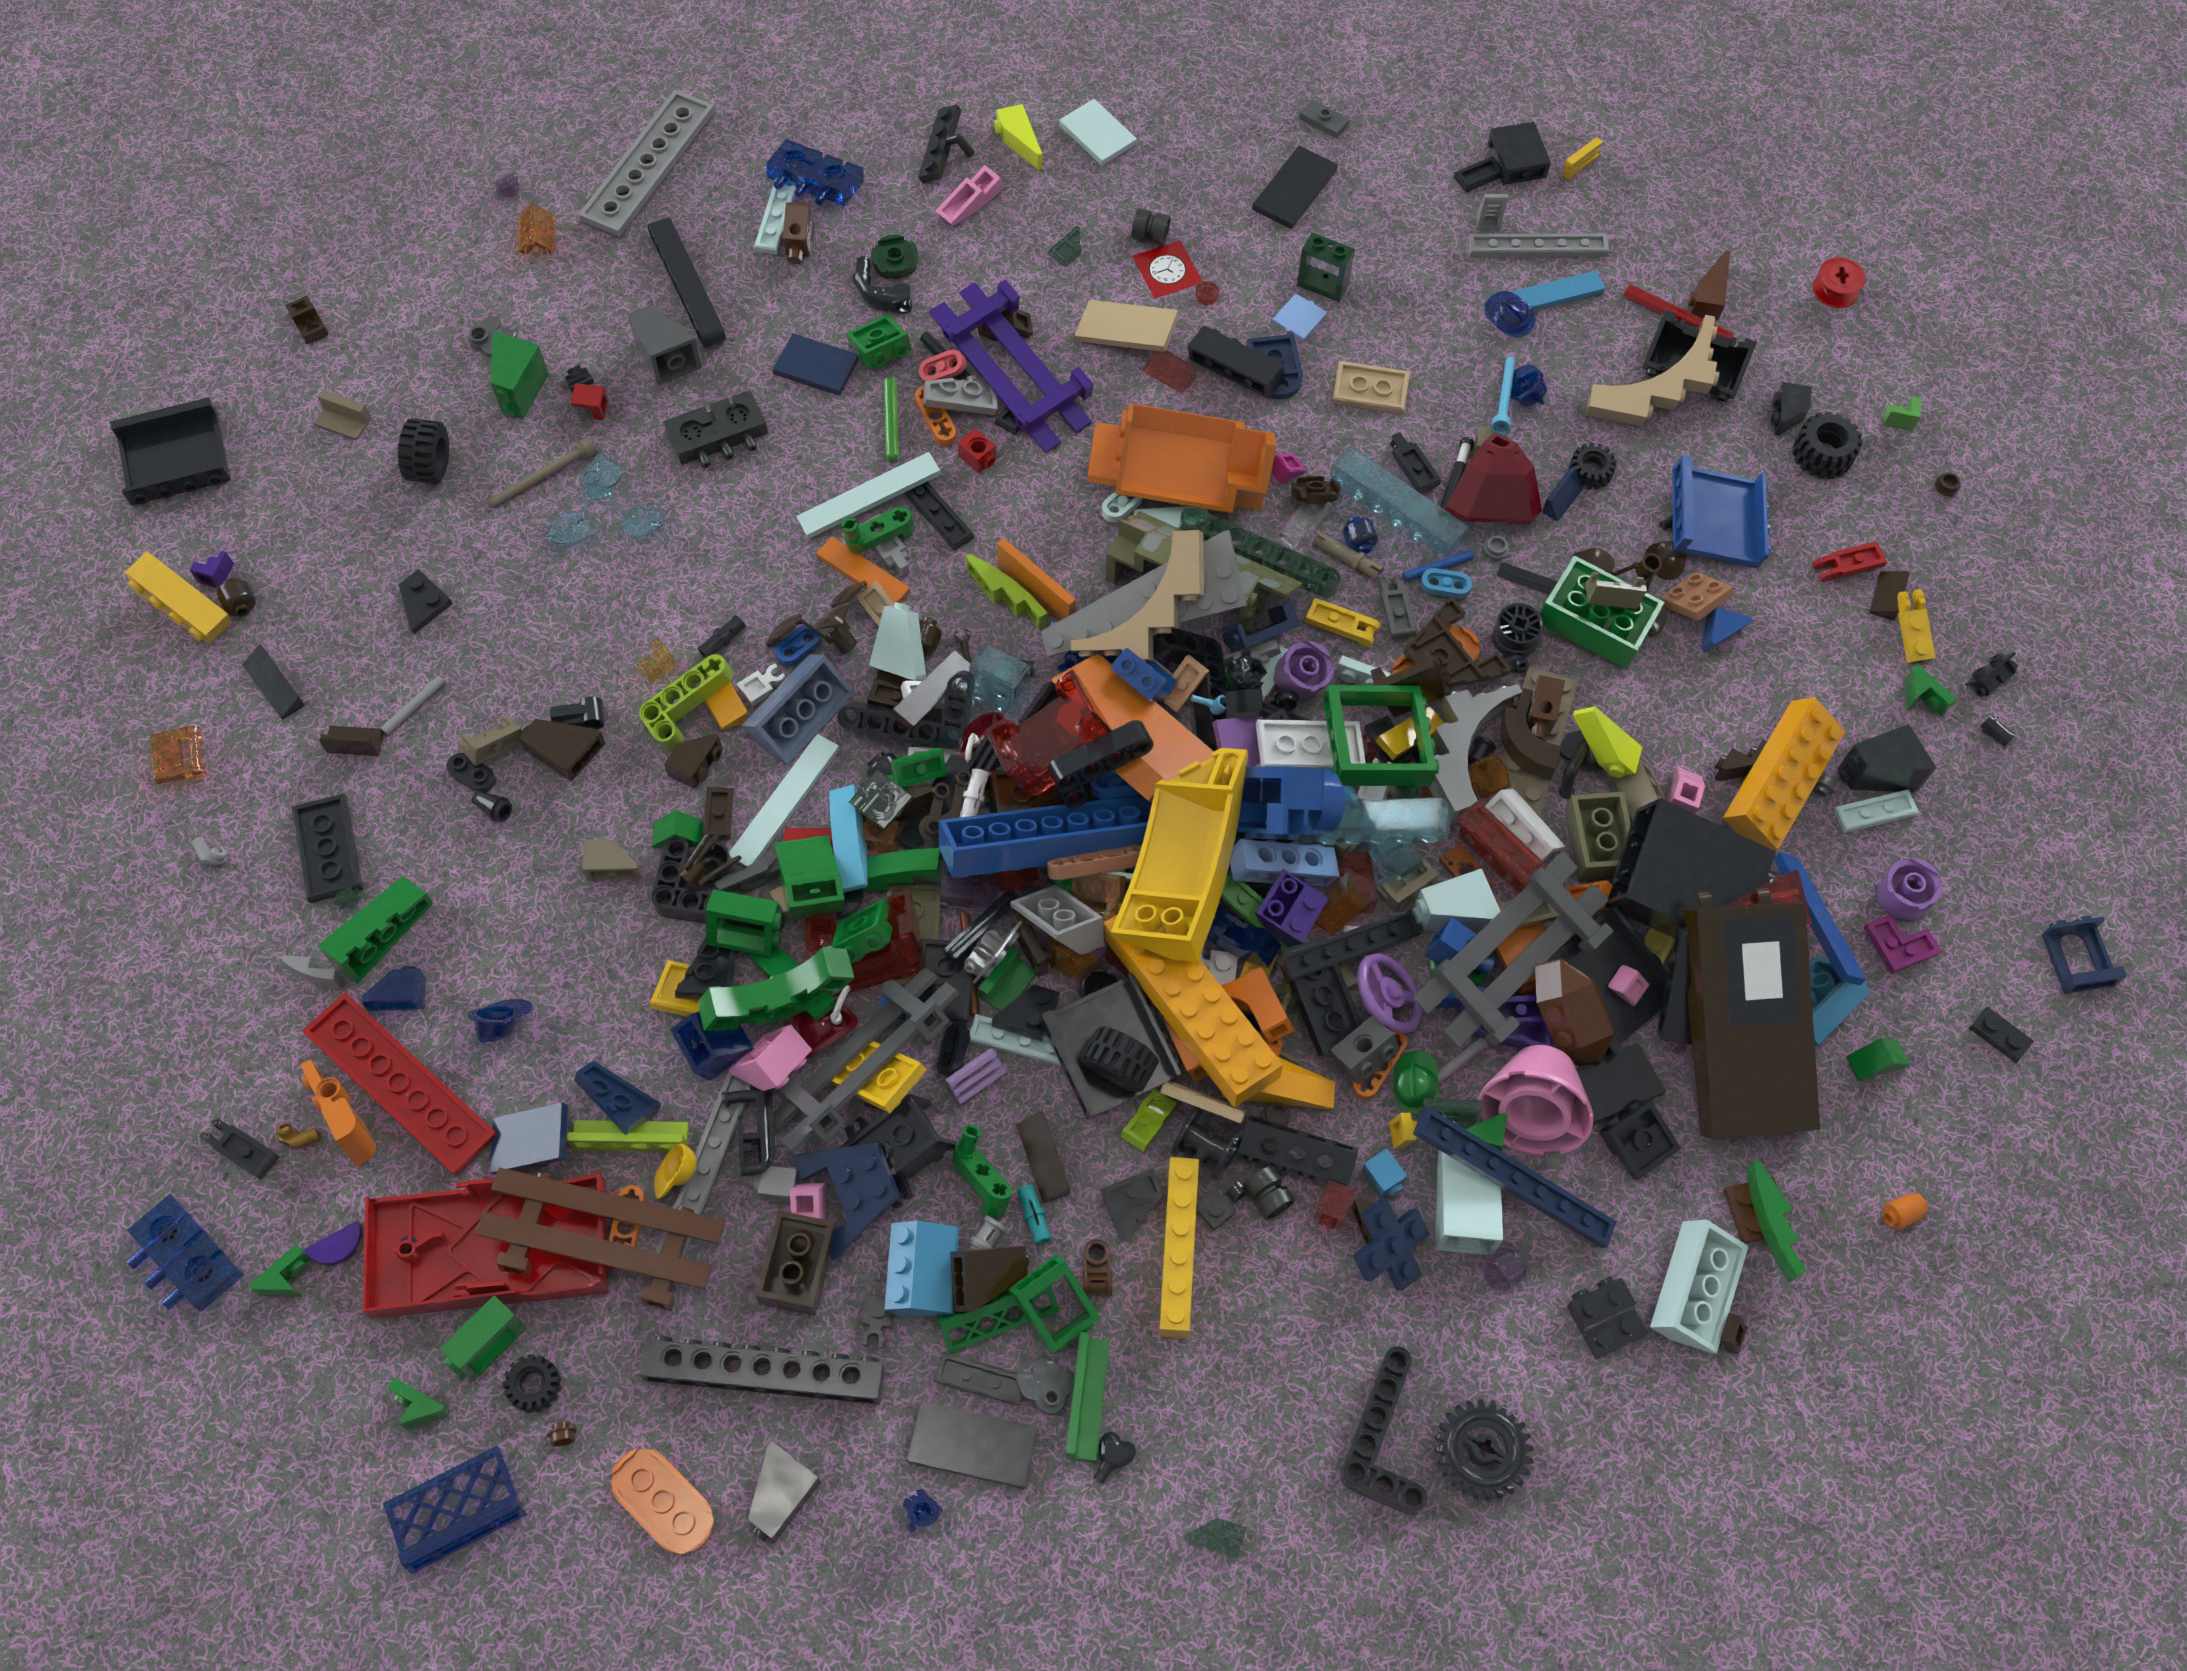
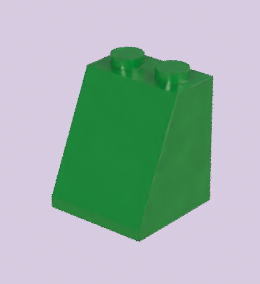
M494 332L491 362V385L503 414L512 418L524 419L549 376L539 345Z

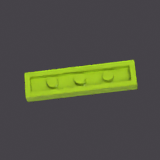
M575 1120L573 1132H568L567 1141L574 1151L669 1152L674 1145L679 1143L688 1146L690 1125L688 1122L645 1121L625 1135L613 1121Z

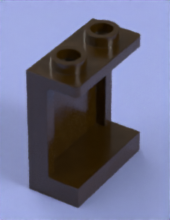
M1429 647L1424 649L1426 656L1424 662L1388 677L1380 667L1370 670L1374 685L1420 686L1422 696L1426 697V704L1452 694L1449 686L1452 683L1451 675L1447 668L1443 669L1444 667L1439 655H1433ZM1386 706L1394 718L1411 711L1410 706Z

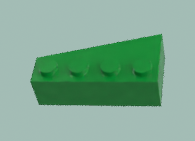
M402 876L317 946L333 967L358 984L433 905V902L425 891Z

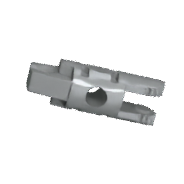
M1274 639L1265 643L1260 642L1246 649L1234 651L1223 656L1224 666L1231 664L1237 657L1244 656L1259 659L1264 665L1270 662V658L1281 654L1279 644Z

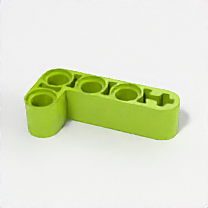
M710 655L641 706L639 710L641 720L653 737L666 750L673 751L678 743L684 742L683 733L675 722L727 685L733 678L731 666L721 655ZM701 682L697 688L693 689L697 683ZM680 698L677 703L673 704L675 699ZM659 713L655 719L651 720L655 714ZM672 732V734L665 739V736L668 733Z

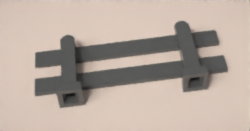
M1564 851L1545 869L1540 867L1529 877L1531 882L1450 961L1447 958L1434 969L1437 973L1412 997L1426 1014H1429L1450 992L1462 1002L1466 1008L1442 1031L1457 1048L1481 1025L1489 1032L1484 1038L1491 1046L1502 1043L1520 1023L1513 1016L1505 1018L1497 1009L1535 973V966L1545 963L1574 933L1582 939L1577 946L1584 953L1595 950L1613 932L1607 923L1598 925L1591 918L1608 901L1594 884H1591L1576 900L1561 885L1578 868ZM1546 900L1560 916L1481 992L1467 976Z
M926 967L904 987L893 979L884 982L880 991L889 1002L801 1086L790 1077L788 1082L779 1088V1091L787 1100L773 1112L774 1135L801 1111L806 1118L782 1142L793 1153L801 1148L815 1133L826 1142L846 1123L838 1111L919 1032L930 1041L950 1022L942 1010L959 992L945 982L925 1003L919 1000L918 997L938 978ZM902 1012L909 1016L893 1034L821 1103L814 1098Z

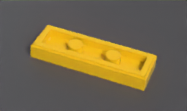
M1429 706L1426 708L1425 713L1431 722L1429 732L1431 738L1435 729L1444 722ZM1412 717L1383 733L1376 740L1378 745L1392 760L1413 748L1416 734Z

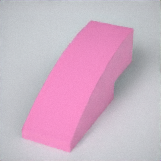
M984 165L971 180L966 177L939 206L936 213L954 226L990 202L1005 185L1001 177Z

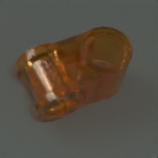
M1049 938L1048 946L1052 951V958L1050 959L1051 968L1067 974L1070 978H1076L1098 965V956L1095 950L1091 953L1080 955L1055 938Z

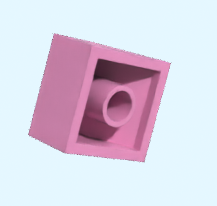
M790 1024L764 1034L732 1066L729 1072L762 1091L772 1088L777 1090L788 1082V1075L792 1070L796 1071L807 1061L805 1057L812 1049Z

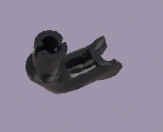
M865 256L858 257L856 273L853 275V283L863 300L874 308L894 310V312L898 313L911 312L910 285L901 283L894 287L871 286V276L869 275L870 259Z

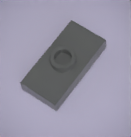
M1313 99L1303 108L1299 115V119L1336 139L1349 125L1350 120Z

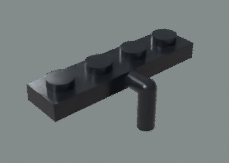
M957 104L938 110L918 176L922 183L942 178L951 145L958 144L967 157H972L975 153L961 134H955L962 111Z

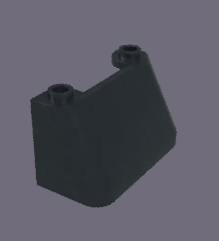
M1665 310L1642 366L1646 370L1645 374L1656 377L1678 363L1694 345L1699 328L1686 324V320L1683 319L1679 323L1675 319V313ZM1716 334L1714 341L1710 343V348H1713L1711 361L1717 362L1716 372H1719L1717 385L1712 386L1708 392L1714 394L1715 399L1728 402V399L1735 398L1757 341L1745 338L1744 342L1739 341L1736 343L1737 338L1735 337L1729 339Z

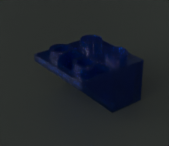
M699 1011L690 1014L670 1029L693 1073L708 1081L714 1079L754 1049L741 1024H739L736 1030L704 1031Z

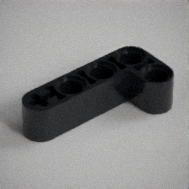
M1133 720L1053 759L1049 763L1048 770L1065 805L1071 809L1078 808L1084 805L1088 799L1083 785L1148 754L1153 749L1154 743L1143 722Z

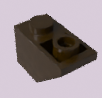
M712 734L678 743L664 764L667 775L695 789L699 782L705 781L709 773V767L713 761H718L722 754L723 748L719 736Z

